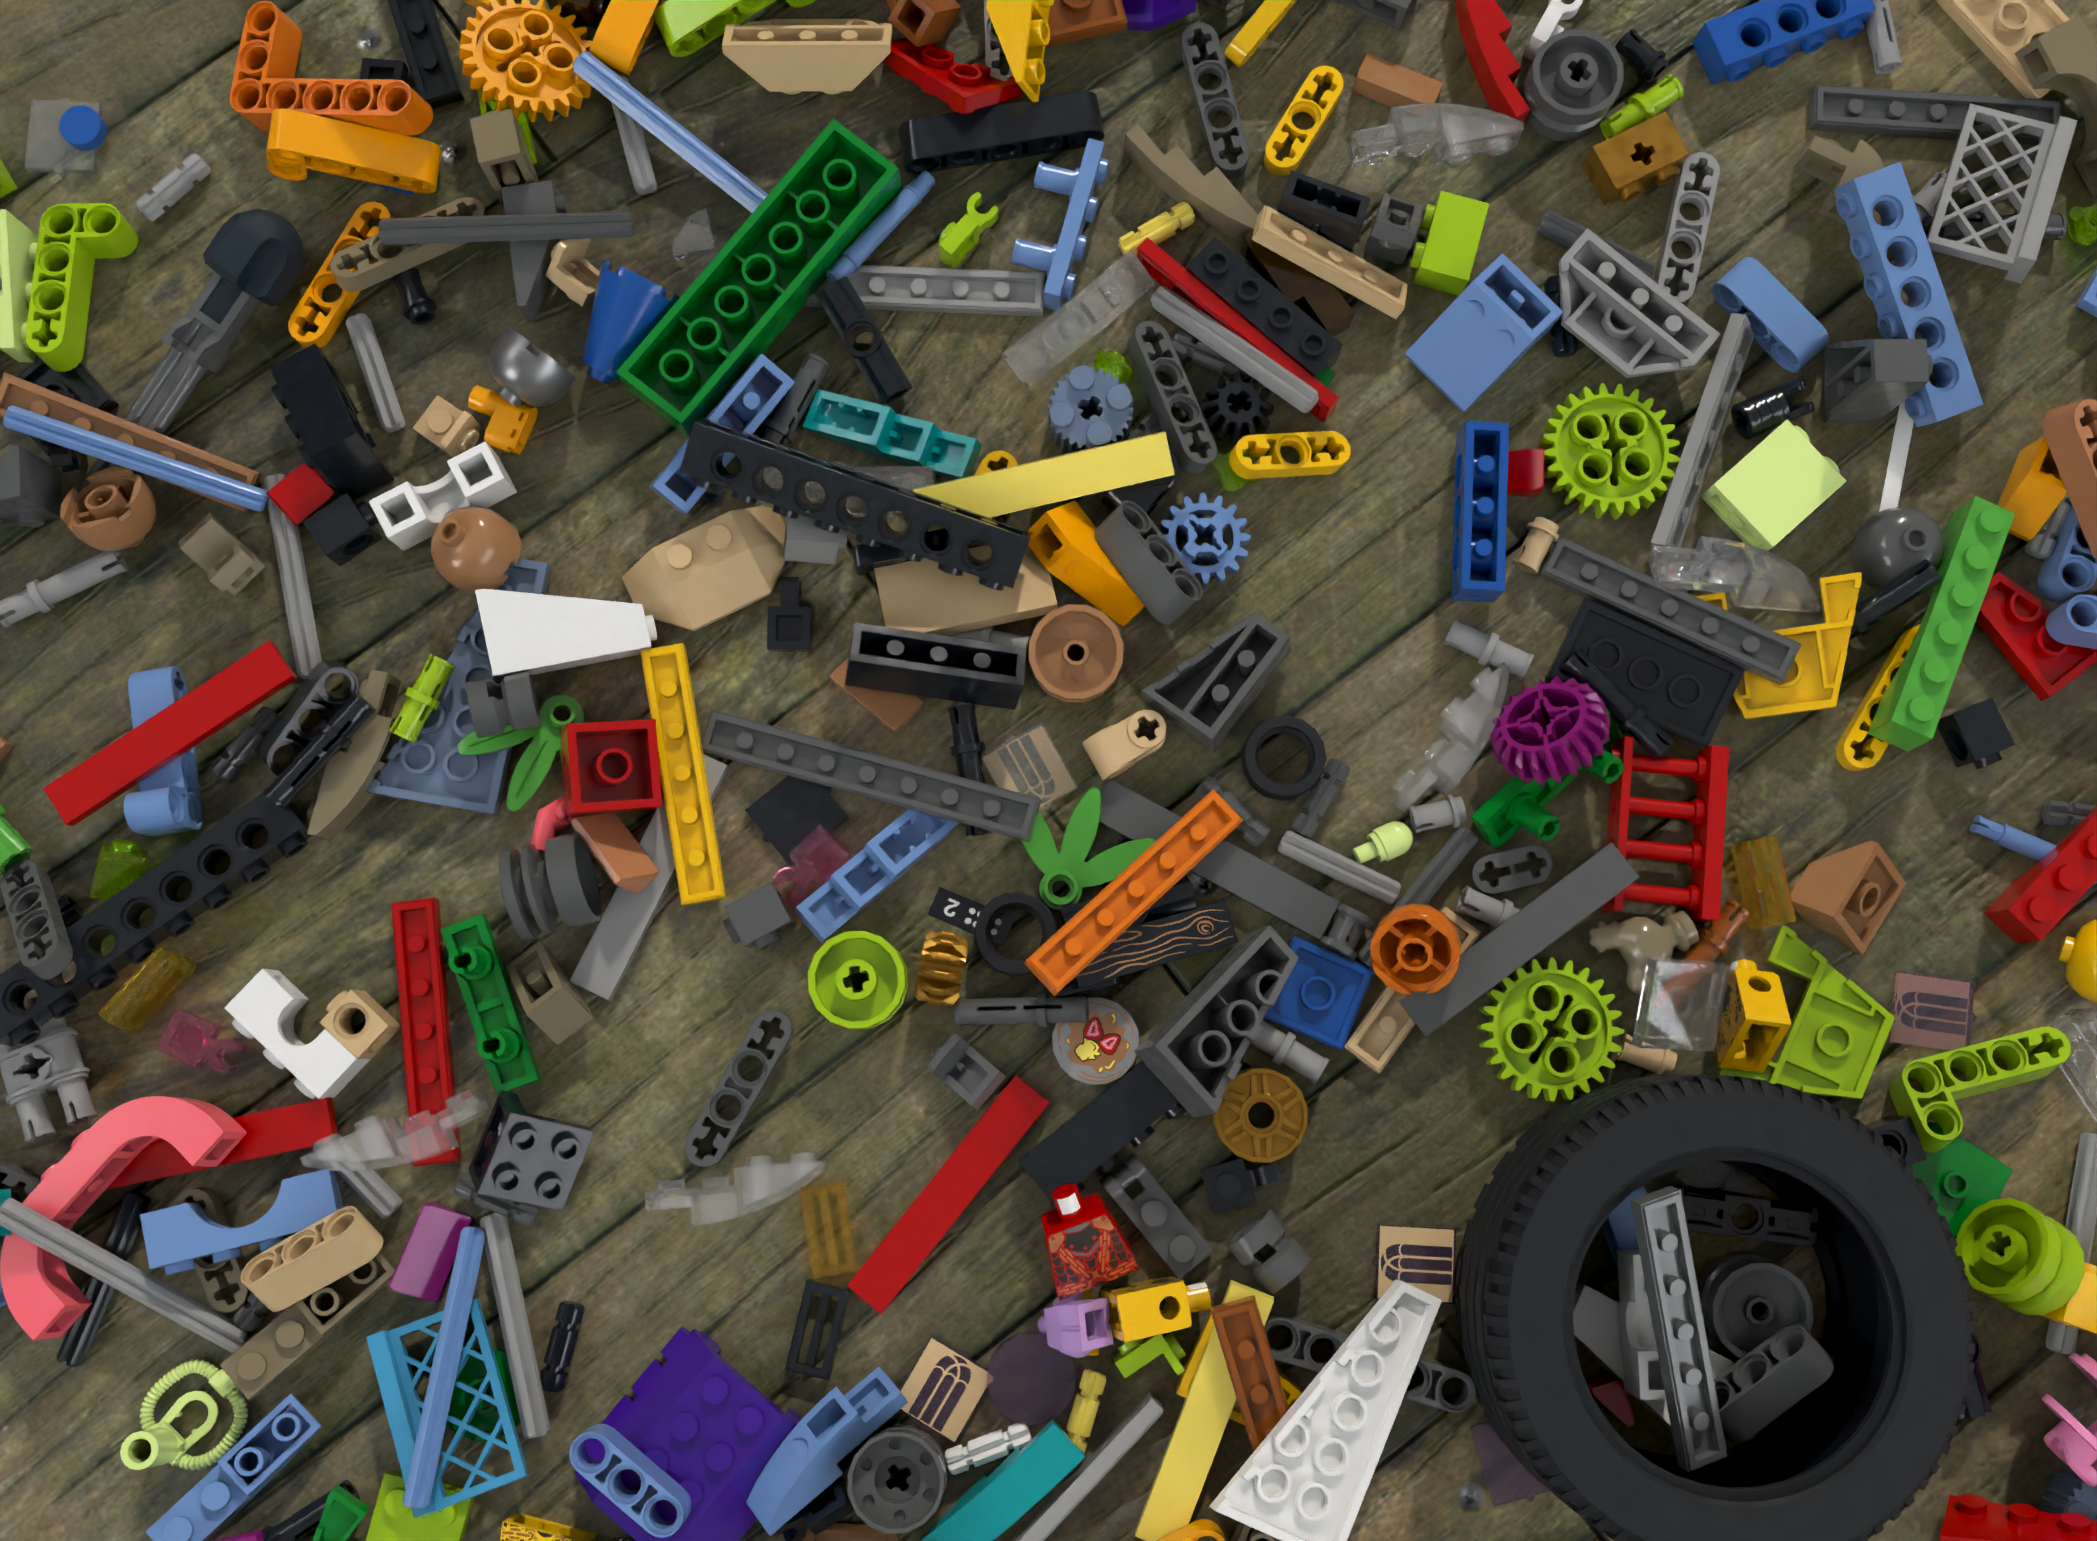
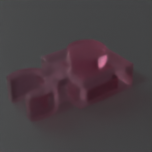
M819 824L789 853L795 865L780 869L774 875L773 882L778 889L787 881L797 882L796 887L788 893L790 900L793 903H797L805 897L808 884L812 880L819 886L824 885L829 881L834 872L853 857L843 844Z
M175 1009L156 1050L193 1067H203L208 1058L209 1064L214 1070L230 1073L234 1072L236 1067L224 1061L223 1054L225 1050L231 1048L235 1051H244L246 1045L237 1039H217L222 1026L184 1009Z

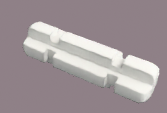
M1021 1421L1008 1426V1431L1003 1432L1002 1429L968 1441V1446L963 1447L960 1444L949 1448L944 1454L948 1470L952 1475H957L969 1470V1465L974 1464L975 1467L1007 1456L1009 1455V1450L1016 1449L1017 1447L1020 1449L1024 1448L1032 1440V1436L1026 1422Z

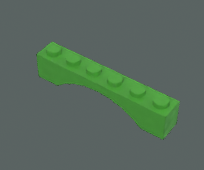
M1974 496L1950 514L1943 533L1945 544L1943 561L1937 570L1942 582L1933 587L1930 601L1918 632L1901 666L1882 695L1868 734L1907 752L1933 739L2015 513Z

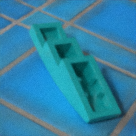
M820 389L816 391L803 424V428L806 431L845 446L952 480L971 476L982 447L975 438L939 430L932 422L896 414L889 406Z
M1052 1419L1024 1448L1020 1449L1017 1447L988 1477L984 1474L919 1541H994L1085 1458L1084 1452Z

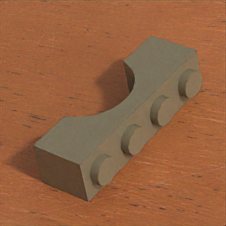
M2080 15L2039 36L2015 52V55L2034 89L2060 91L2070 97L2081 110L2086 125V137L2082 150L2073 162L2092 197L2097 196V46L2093 41L2091 31L2085 26Z

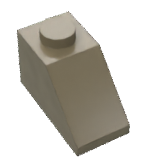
M511 109L490 111L483 116L469 119L479 165L502 206H504L502 187L539 182L523 132Z
M541 940L506 966L526 1015L557 1045L570 1035L580 1031L587 1022L593 1019L582 993L574 983L570 982L571 978Z

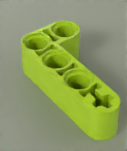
M668 0L655 10L653 17L670 54L674 57H684L696 52L723 35L726 24H740L777 0ZM816 0L785 1L794 8H801L814 3Z
M57 204L48 208L42 214L40 220L25 339L28 347L46 365L57 372L71 371L82 361L95 259L126 257L137 248L139 242L138 234L119 210L111 204Z
M2047 1026L1916 1059L1909 1062L1892 1079L1889 1086L1890 1097L1899 1116H1910L1923 1150L1928 1153L1938 1152L1952 1142L1962 1131L1963 1120L1955 1103L1956 1100L2040 1079L2051 1074L2070 1056V1041L2060 1030ZM2034 1049L2037 1054L2029 1058L2028 1054ZM1992 1056L2003 1060L2007 1065L2008 1071L1999 1068L1993 1061ZM1950 1067L1960 1070L1964 1074L1966 1082L1955 1078L1951 1073ZM1908 1078L1920 1082L1924 1093L1915 1091L1910 1086ZM1927 1119L1938 1123L1942 1128L1943 1135L1934 1133L1928 1127Z

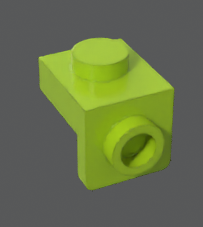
M1172 1332L1165 1337L1163 1334L1130 1342L1122 1341L1117 1345L1119 1353L1113 1356L1114 1362L1124 1378H1127L1162 1353L1177 1376L1185 1371L1180 1359L1185 1357L1186 1354Z

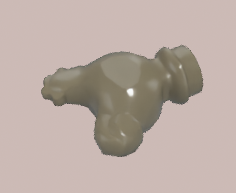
M1684 911L1666 914L1663 919V926L1647 917H1633L1621 923L1612 921L1605 924L1599 921L1596 928H1592L1589 931V945L1595 947L1597 952L1603 953L1606 949H1617L1627 964L1626 984L1631 992L1640 996L1648 995L1656 989L1659 984L1658 975L1670 963L1674 947L1681 951H1687L1691 945L1699 941L1696 927Z

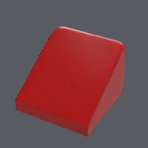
M1534 448L1508 451L1507 496L1537 497L1544 488V449Z
M306 462L298 466L266 493L295 527L326 506L335 496L333 489L315 469H310Z
M1608 1373L1585 1380L1593 1399L1623 1425L1627 1427L1634 1426L1635 1419L1627 1394L1624 1391L1623 1381Z

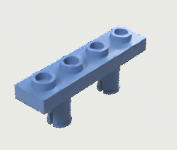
M1088 138L1080 168L1077 167L1075 171L1044 162H1039L1034 178V188L1069 196L1070 201L1058 244L1049 247L1017 238L1013 248L1011 264L1046 272V277L1048 278L1043 292V308L1059 312L1063 298L1071 299L1077 276L1071 273L1074 260L1082 261L1088 236L1082 235L1086 221L1093 223L1099 198L1093 197L1096 184L1104 185L1110 160L1103 158L1105 142Z

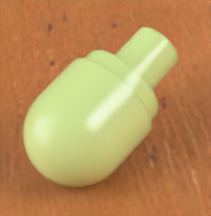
M1389 822L1372 830V833L1367 835L1368 842L1353 848V854L1359 864L1375 857L1379 862L1384 860L1390 861L1410 849L1413 843L1412 832L1402 822Z

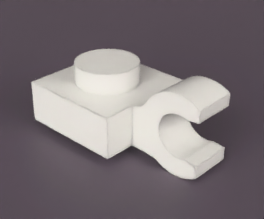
M1549 0L1548 7L1522 56L1533 61L1538 49L1551 36L1563 32L1564 28L1559 26L1558 23L1562 20L1573 18L1577 14L1583 0H1574L1572 4H1564L1561 0Z

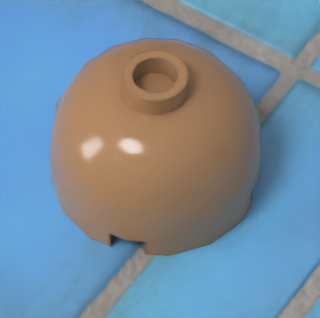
M122 466L109 467L94 472L86 477L90 483L88 486L84 487L80 492L73 487L67 493L61 504L60 517L81 542L102 551H117L137 546L150 532L156 520V499L150 488L139 474L136 475L131 469Z
M467 506L457 508L449 513L437 525L431 538L430 552L436 570L452 586L468 594L476 595L475 590H494L506 581L508 576L504 574L505 571L509 568L511 562L517 565L520 558L521 539L517 528L499 513L480 506Z

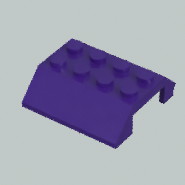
M681 1327L661 1351L667 1361L663 1364L659 1360L654 1359L631 1387L637 1397L633 1399L625 1394L601 1423L617 1430L687 1491L691 1499V1512L679 1530L665 1538L649 1534L576 1470L574 1471L591 1501L635 1541H739L757 1519L746 1503L755 1482L780 1444L802 1419L790 1407L786 1412L782 1411L720 1357L718 1353L722 1348L703 1331L699 1332L693 1329L689 1332ZM589 1438L586 1441L588 1455L595 1460L604 1459V1445L597 1439ZM631 1469L622 1470V1484L629 1490H639L641 1488V1479L637 1472ZM668 1500L657 1501V1514L666 1521L677 1519V1510L673 1503Z

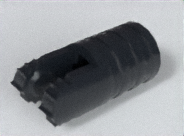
M1804 376L1733 405L1731 416L1739 435L1748 440L1780 426L1787 419L1791 422L1814 412L1815 407L1812 401L1799 403L1789 409L1785 396L1800 392L1803 388L1807 387Z

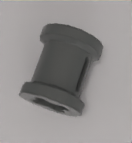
M1340 903L1336 909L1339 913L1328 936H1322L1319 943L1332 952L1354 961L1358 955L1355 949L1366 928H1372L1374 920L1364 913Z

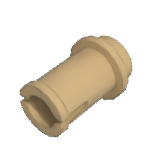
M1536 517L1534 522L1527 524L1526 528L1529 532L1516 558L1512 561L1516 567L1531 574L1539 572V567L1551 543L1557 542L1559 539L1557 534L1559 526L1543 517Z
M1624 1034L1619 1044L1622 1052L1617 1053L1616 1060L1653 1072V1075L1672 1074L1678 1054L1670 1051V1046L1664 1044L1661 1048L1631 1037L1629 1034Z

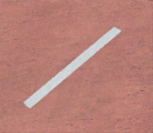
M1905 400L1899 405L1879 512L1898 507L1914 420L1906 411Z

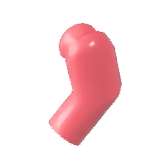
M565 797L556 799L544 806L536 815L530 843L535 845L540 853H545L547 839L554 838L556 832L572 824L571 821L575 817H579V815L566 816Z

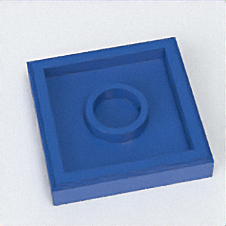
M1292 936L1289 947L1299 959L1275 1004L1269 1007L1263 1019L1333 1049L1342 1051L1374 974V969L1301 938Z

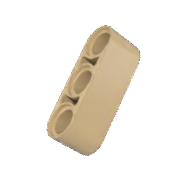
M346 1206L256 1255L246 1264L240 1279L270 1311L278 1312L367 1264L379 1253L384 1240L382 1235L357 1208Z

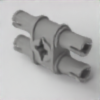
M37 997L28 1000L31 1008L35 1005ZM65 1016L59 1019L52 1018L39 1027L41 1030L40 1036L30 1044L26 1043L21 1046L0 1044V1071L8 1094L5 1100L7 1104H10V1107H16L25 1136L24 1140L27 1144L45 1140V1135L52 1137L56 1134L44 1099L48 1096V1093L54 1090L58 1091L68 1126L87 1122L86 1117L92 1120L98 1116L86 1080L89 1079L90 1069L85 1067L76 1041L79 1035L73 1027H68Z

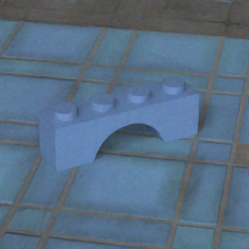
M327 1168L282 1179L279 1194L270 1210L259 1220L240 1228L226 1227L215 1222L206 1215L198 1203H185L140 1214L149 1269L165 1267L166 1275L194 1269V1259L212 1255L213 1263L241 1257L242 1247L258 1243L260 1251L267 1250L288 1238L287 1236L294 1235L343 1208L337 1172L335 1169Z

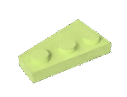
M0 209V278L2 279V290H0V350L18 362H34L36 354L28 347L25 334L38 235L9 211Z

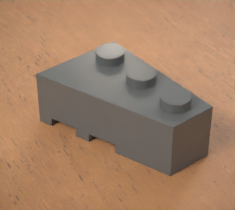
M1865 339L1829 342L1821 351L1825 423H1876L1927 384L1932 374L1933 361L1931 356L1927 354L1926 339Z
M20 445L8 447V456L0 458V530L4 524L17 523L24 527H40L45 525V520L62 519L60 517V470Z
M1254 612L1212 641L1210 646L1191 660L1188 661L1186 659L1176 666V670L1156 684L1152 683L1144 688L1142 693L1145 703L1215 753L1290 654V636Z

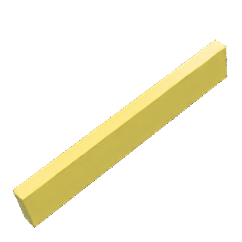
M1163 431L913 489V491L990 518L1175 474L1166 432ZM934 525L928 528V532L943 529L944 527Z
M1231 1280L1222 1304L1255 1295L1265 1326L1274 1303V1296ZM1215 1325L1210 1333L1135 1530V1537L1145 1541H1156L1189 1524L1237 1399Z

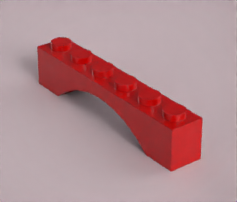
M2097 805L2060 844L2031 869L2012 882L1984 912L2016 944L2042 941L2097 881Z

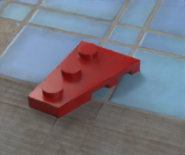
M906 37L893 40L891 43V53L882 61L894 69L897 75L908 78L919 85L923 92L936 96L957 113L970 114L976 109L1022 96L1023 90L1016 83L1013 76H1010L1007 81H1002L990 76L991 68L980 63L975 65L959 64L954 62V53L932 44L916 47Z
M1997 572L1991 578L1976 621L2041 701L2051 698L2097 662V649L2067 645L2055 641L2046 630L2045 622L2050 612L2042 608V601L2000 572Z

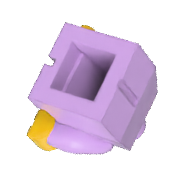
M1092 1288L1060 1301L1057 1297L1053 1301L1052 1307L1044 1309V1315L1038 1320V1329L1042 1334L1047 1335L1048 1346L1075 1358L1099 1355V1348L1114 1344L1112 1325L1108 1324V1319H1111L1109 1299H1093Z

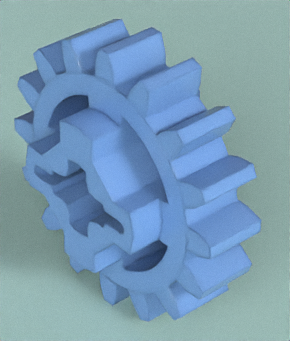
M1205 493L1200 494L1199 501L1196 504H1193L1188 496L1184 497L1182 510L1172 505L1169 508L1168 514L1173 521L1162 520L1159 528L1164 533H1167V535L1163 536L1192 574L1200 578L1202 588H1207L1210 577H1214L1220 585L1223 584L1226 579V570L1236 575L1240 567L1235 560L1245 561L1248 555V551L1240 546L1249 544L1251 540L1250 534L1240 533L1246 527L1247 520L1246 518L1235 520L1234 515L1237 506L1233 504L1224 509L1221 507L1223 497L1219 495L1214 503H1208ZM1208 515L1212 516V518H1197L1196 516ZM1177 529L1180 531V536L1185 539V546L1181 552H1179L1175 540ZM1226 529L1229 530L1231 535V551L1227 549L1228 545L1223 542V534ZM1208 535L1212 538L1210 545L1206 542L1201 546L1196 544L1197 536L1204 538ZM1196 562H1210L1212 565H1211V566H1198V565H1195V563H1196Z

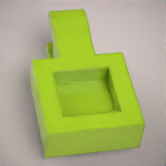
M979 192L974 193L968 199L967 214L957 224L951 222L939 237L940 260L951 269H955L980 241V234L986 228L992 226L998 219L999 211L995 205L985 214H980L976 211V208L982 203V195Z

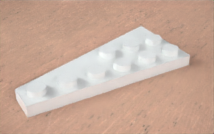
M1396 1279L1209 1507L1216 1512L1281 1541H1347L1442 1300Z

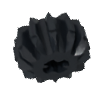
M1240 371L1235 373L1233 383L1224 375L1218 377V388L1212 386L1207 388L1205 396L1209 401L1202 403L1201 407L1202 413L1209 416L1206 419L1209 429L1219 427L1216 439L1222 441L1227 434L1232 435L1233 445H1236L1242 438V434L1244 436L1257 435V430L1266 431L1270 424L1267 416L1272 415L1274 405L1266 402L1270 395L1269 389L1261 388L1256 390L1258 381L1253 377L1250 378L1248 383L1242 382L1243 376ZM1237 404L1242 405L1244 410L1241 409L1237 414L1230 410L1235 408Z

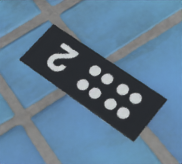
M939 887L928 915L975 934L977 919L985 906ZM1001 913L994 920L991 927V941L1004 946L1015 918Z

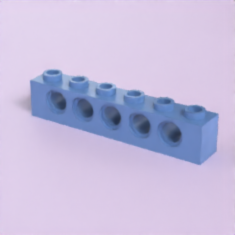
M1901 161L1857 177L1834 189L1837 196V211L1840 217L1845 220L1851 237V252L1859 260L1864 275V290L1873 301L1878 315L1877 326L1880 335L1884 339H1915L1914 334L1915 330H1917L1921 334L1922 339L1927 341V354L1931 356L1933 361L1932 372L1935 375L1936 383L1933 386L1929 381L1905 400L1906 411L1914 420L1915 426L1920 427L1936 423L1984 405ZM1873 209L1879 213L1881 225L1875 222ZM1887 250L1891 251L1894 255V266L1887 259ZM1901 290L1908 296V306L1901 299Z

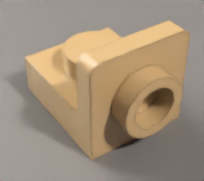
M437 395L412 429L451 457H455L477 444L480 436L479 432L483 427L471 414L466 411L462 412Z

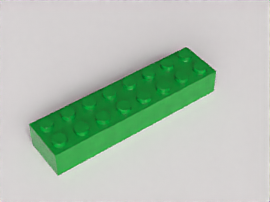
M833 119L616 371L625 388L689 438L694 422L701 418H706L754 358L763 354L806 304L807 299L827 279L826 272L832 268L831 266L840 257V253L844 252L902 191L899 168Z

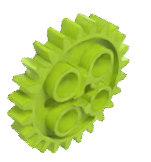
M1604 383L1598 386L1595 394L1587 386L1583 387L1579 393V399L1575 395L1569 394L1563 402L1564 406L1558 404L1551 415L1554 419L1549 418L1543 427L1548 434H1544L1539 441L1540 446L1547 448L1544 451V463H1551V466L1544 472V478L1556 477L1558 480L1551 491L1555 493L1565 489L1568 494L1565 497L1564 504L1568 505L1577 499L1580 501V514H1583L1589 506L1594 507L1596 519H1600L1607 509L1610 510L1614 520H1617L1622 515L1624 508L1630 516H1634L1640 510V505L1648 509L1655 502L1654 496L1660 498L1666 492L1667 487L1665 484H1669L1675 475L1671 468H1674L1680 461L1678 456L1670 454L1680 445V441L1667 439V436L1675 429V425H1662L1660 422L1667 413L1666 410L1653 413L1650 408L1653 405L1654 399L1651 397L1644 403L1639 402L1638 389H1635L1629 397L1624 396L1622 384H1618L1612 394L1608 393ZM1602 417H1606V418H1607V420H1608V428H1607V426H1606L1605 420H1604ZM1619 424L1630 426L1635 435L1625 434L1620 429ZM1577 427L1588 429L1592 433L1593 439L1581 436ZM1625 464L1635 465L1641 475L1634 476L1630 474ZM1583 467L1593 468L1598 473L1599 479L1588 477L1584 473ZM1610 475H1611V477H1612V479H1613V482H1614V484H1615L1616 486L1611 485V483H1610Z
M1555 957L1545 959L1542 970L1537 959L1529 960L1527 962L1528 973L1522 967H1519L1512 973L1514 980L1506 977L1499 982L1503 989L1501 992L1492 989L1486 992L1494 1004L1493 1006L1479 1008L1480 1012L1489 1016L1488 1023L1477 1025V1029L1489 1032V1038L1480 1042L1479 1047L1493 1049L1494 1053L1485 1062L1487 1065L1498 1063L1502 1065L1496 1076L1499 1080H1504L1510 1076L1514 1077L1511 1083L1512 1091H1520L1527 1084L1528 1098L1536 1099L1541 1089H1543L1545 1100L1555 1102L1559 1089L1564 1100H1572L1574 1095L1573 1086L1580 1093L1587 1094L1590 1092L1587 1079L1596 1083H1603L1605 1080L1598 1069L1600 1067L1607 1069L1615 1068L1616 1065L1607 1055L1609 1052H1622V1048L1612 1042V1036L1624 1034V1029L1612 1026L1611 1020L1621 1016L1622 1012L1608 1010L1607 1005L1615 998V995L1599 994L1598 991L1604 983L1603 979H1596L1590 983L1587 982L1589 968H1581L1573 974V961L1566 960L1558 970ZM1538 987L1545 988L1551 996L1550 1006L1545 1011L1537 1008L1533 1001L1534 992ZM1566 995H1569L1571 997V1002L1569 1003L1568 1007L1560 1013L1559 1011L1562 1008L1564 997ZM1577 1010L1584 1012L1588 1018L1589 1025L1583 1034L1577 1033L1572 1026V1017ZM1555 1020L1552 1028L1558 1032L1557 1036L1545 1038L1548 1030L1543 1027V1023ZM1517 1024L1523 1025L1529 1033V1041L1521 1049L1516 1047L1511 1040L1512 1029ZM1541 1044L1537 1060L1532 1064L1529 1061V1057ZM1557 1047L1563 1050L1567 1057L1566 1066L1560 1072L1555 1071L1551 1067L1549 1060L1551 1052Z

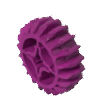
M1556 676L1549 684L1539 679L1536 687L1528 689L1523 685V693L1518 696L1509 695V705L1497 707L1498 717L1491 720L1492 732L1489 734L1491 738L1490 743L1498 763L1502 764L1503 768H1505L1506 772L1510 773L1512 778L1519 777L1525 784L1535 779V781L1543 786L1549 778H1553L1560 784L1562 776L1571 773L1577 777L1578 768L1581 766L1592 767V756L1603 755V744L1610 741L1608 729L1611 726L1605 704L1597 692H1594L1587 683L1580 685L1574 678L1564 683Z

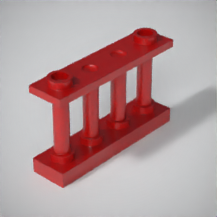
M1624 736L1617 740L1613 747L1608 749L1609 753L1622 760L1621 763L1624 765V770L1616 781L1610 783L1606 846L1612 842L1625 859L1626 857L1684 862L1688 867H1691L1690 885H1687L1686 888L1632 883L1602 905V913L1611 914L1623 911V900L1684 906V909L1689 911L1688 916L1692 922L1709 923L1719 921L1729 747L1711 745L1698 751V756H1695L1693 760L1660 756L1653 760L1650 755L1633 754L1634 737ZM1631 771L1691 777L1692 781L1696 782L1695 799H1692L1691 802L1632 797L1630 796ZM1629 814L1689 820V823L1694 825L1693 841L1688 845L1627 839Z

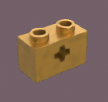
M1663 112L1592 146L1581 165L1604 206H1607L1617 200H1620L1622 204L1627 203L1638 197L1644 191V187L1655 182L1658 186H1662L1672 181L1681 173L1679 168L1689 156V152L1667 113Z

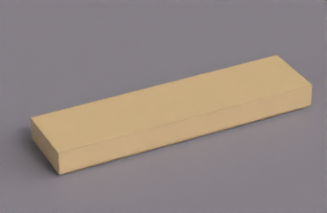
M1269 206L1262 208L1256 219L1252 236L1253 241L1394 319H1397L1403 312L1408 288L1405 282Z
M1445 906L1440 911L1445 913L1456 927L1461 943V955L1472 946L1481 932ZM1388 986L1383 989L1349 1036L1344 1046L1345 1050L1376 1073H1381L1415 1025L1398 1002L1407 994H1401Z

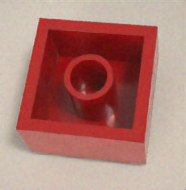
M656 719L566 724L560 729L566 816L649 811L662 807Z

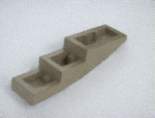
M1139 124L1125 134L1124 153L1152 183L1177 203L1186 201L1193 209L1196 217L1218 231L1243 242L1244 235L1254 232L1258 214L1218 167H1215L1203 176L1178 145L1164 155Z

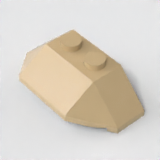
M769 19L752 21L744 25L734 23L726 24L722 51L726 57L769 92H782L794 95L802 91H822L833 95L843 91H853L891 53L893 31L892 24L890 23L877 24L873 21L860 19Z
M772 504L732 510L653 547L621 577L633 603L643 605L645 616L653 615L654 620L696 631L771 595L786 561L784 560L786 526L780 514L773 511L774 505Z

